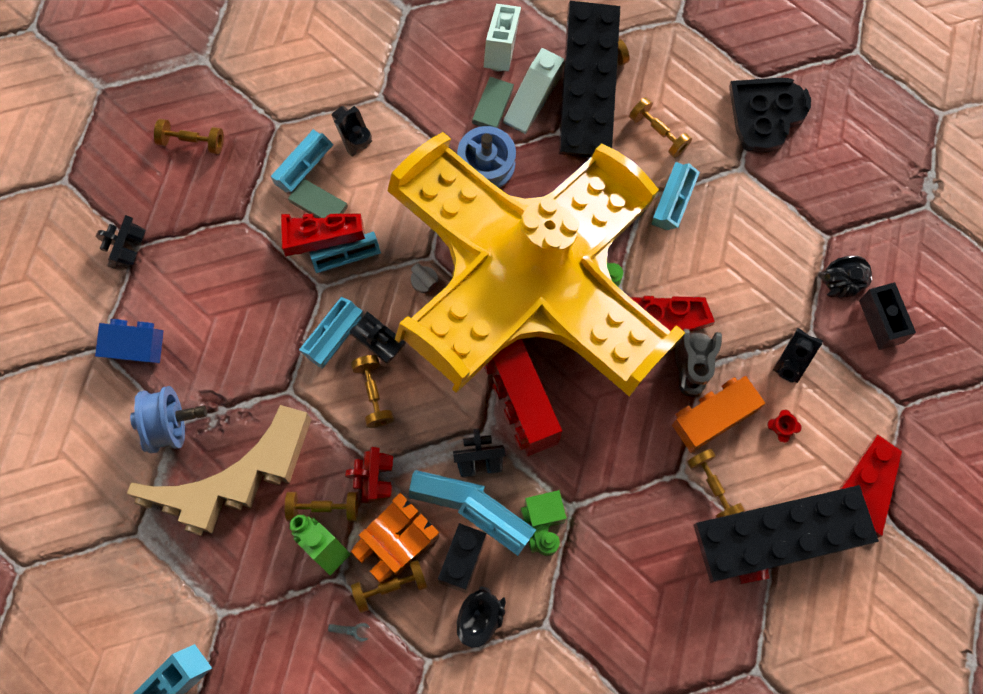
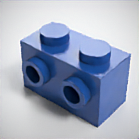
M110 319V324L99 323L95 357L160 363L164 330L154 329L155 323L137 321V327L127 326V320Z

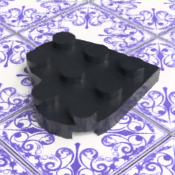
M791 78L731 81L729 90L735 127L743 149L748 152L755 151L760 153L779 150L789 134L790 127L801 125L811 108V97L806 88L803 90L800 85L793 83L794 79Z

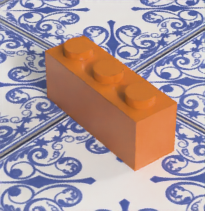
M747 376L739 380L736 377L728 380L721 386L723 388L722 391L717 394L711 391L698 400L700 404L693 409L687 406L675 414L677 418L672 427L690 453L758 412L766 404Z

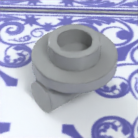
M419 263L411 268L413 272L411 284L416 291L428 293L435 289L438 283V276L435 270L427 266H421Z

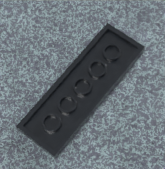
M569 1L559 155L592 157L595 149L601 144L612 148L621 6Z
M860 485L710 519L693 525L710 583L879 542Z

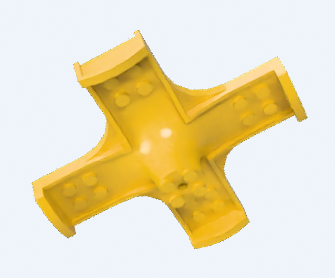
M444 132L431 138L411 153L391 173L387 191L439 235L449 247L454 270L452 280L448 286L412 318L407 316L399 323L395 340L398 343L402 340L407 342L454 384L452 390L455 393L468 383L503 348L518 339L542 337L557 340L579 353L630 397L653 367L669 350L672 351L683 337L685 332L677 325L669 331L612 282L608 272L607 252L612 242L651 205L659 191L647 174L620 152L601 144L595 149L593 156L552 193L544 197L528 199L510 196L487 180L449 148L451 138Z

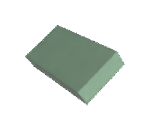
M489 77L473 116L472 124L481 127L491 126L498 128L513 92L514 84Z
M304 178L288 198L291 204L309 214H313L316 218H325L329 214H344L348 208L346 202Z

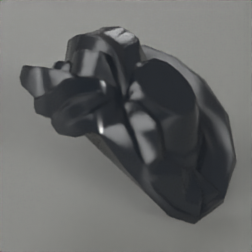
M860 256L838 258L831 262L824 271L818 273V276L830 289V292L827 293L829 297L837 296L843 298L856 296L859 291L866 289L872 281L870 264L865 258Z
M482 586L479 587L478 591L468 595L463 601L457 619V635L462 644L476 648L481 647L490 640L495 630L502 626L505 615V597L498 600L496 596L492 595L490 589Z

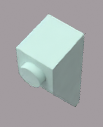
M496 4L486 38L484 68H490L493 71H509L521 7Z
M541 48L503 120L504 124L524 134L527 133L563 76L564 58Z

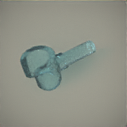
M359 623L355 627L329 624L328 631L351 635L356 641L364 642L368 638L358 637L356 631L359 627L370 628V626L366 623Z

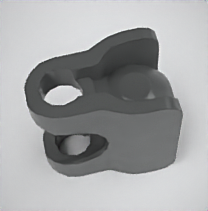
M683 329L685 334L675 347V363L679 370V389L684 395L692 397L700 395L705 389L706 384L713 377L715 358L722 344L721 332H715L711 339L706 334H690L689 329ZM686 378L693 384H699V387L695 389L689 388L686 385Z

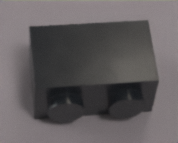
M895 282L869 289L859 300L879 350L903 344L916 333Z
M461 523L458 524L438 577L440 584L467 593L487 539V533Z

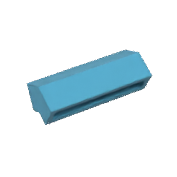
M313 129L271 175L273 183L286 193L292 192L334 144L323 133H318Z
M675 162L651 225L665 230L679 227L700 173L690 163L681 164Z
M373 231L365 234V239L336 245L326 249H318L309 253L315 271L319 273L381 254ZM374 243L375 247L350 255L347 254V251ZM344 253V257L317 265L316 261Z
M340 297L299 351L311 362L323 369L350 335L349 331L363 318V311L355 306L352 301Z
M415 470L409 488V498L459 510L474 488L478 487L484 492L485 486Z
M478 487L473 489L458 511L459 514L517 556L536 531V529Z

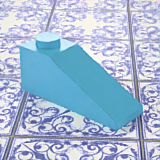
M194 644L172 654L133 694H185L212 667Z

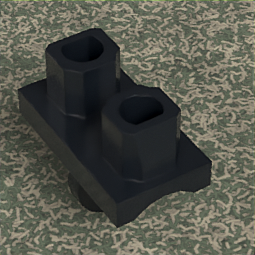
M341 106L332 113L331 116L347 152L353 157L359 148H367L368 144L372 142V135L366 127L359 109L353 106L348 110L346 107Z
M125 215L118 235H115L117 227L109 224L107 231L98 230L96 238L102 241L100 250L108 252L110 245H114L108 258V267L116 269L117 265L133 267L137 252L124 248L126 240L141 245L146 229L133 224L132 217Z
M368 311L360 322L349 331L350 335L387 365L406 344L404 340L398 343L395 340L396 334Z
M797 328L776 362L773 371L779 373L778 375L789 382L795 381L798 383L821 347L823 340L809 336L803 330Z
M479 428L473 429L474 437L463 438L464 447L475 446V448L453 451L454 463H457L461 477L476 475L474 461L483 459L486 461L487 473L502 472L503 457H506L503 445L481 447L484 444H492L491 435L480 436Z

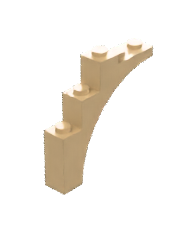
M280 405L271 426L258 444L241 460L221 473L199 482L180 486L153 487L131 483L127 494L135 498L134 503L139 506L151 509L152 504L163 507L162 512L179 516L178 521L186 526L185 531L200 536H202L203 531L213 533L223 502L225 501V506L241 510L242 506L251 508L262 476H264V481L280 485L281 481L290 483L311 418L307 412Z

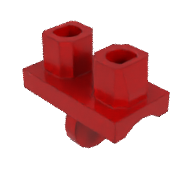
M371 447L370 451L364 452V466L363 460L355 459L354 469L346 470L345 477L353 479V489H361L362 487L361 503L370 504L375 500L391 497V482L378 481L379 472L392 471L393 456L380 453L379 447Z

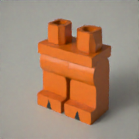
M399 493L392 500V503L359 534L360 540L353 547L351 553L361 564L374 553L380 561L369 572L379 583H383L393 574L397 577L411 562L439 539L440 535L436 528L422 514L419 515V511Z

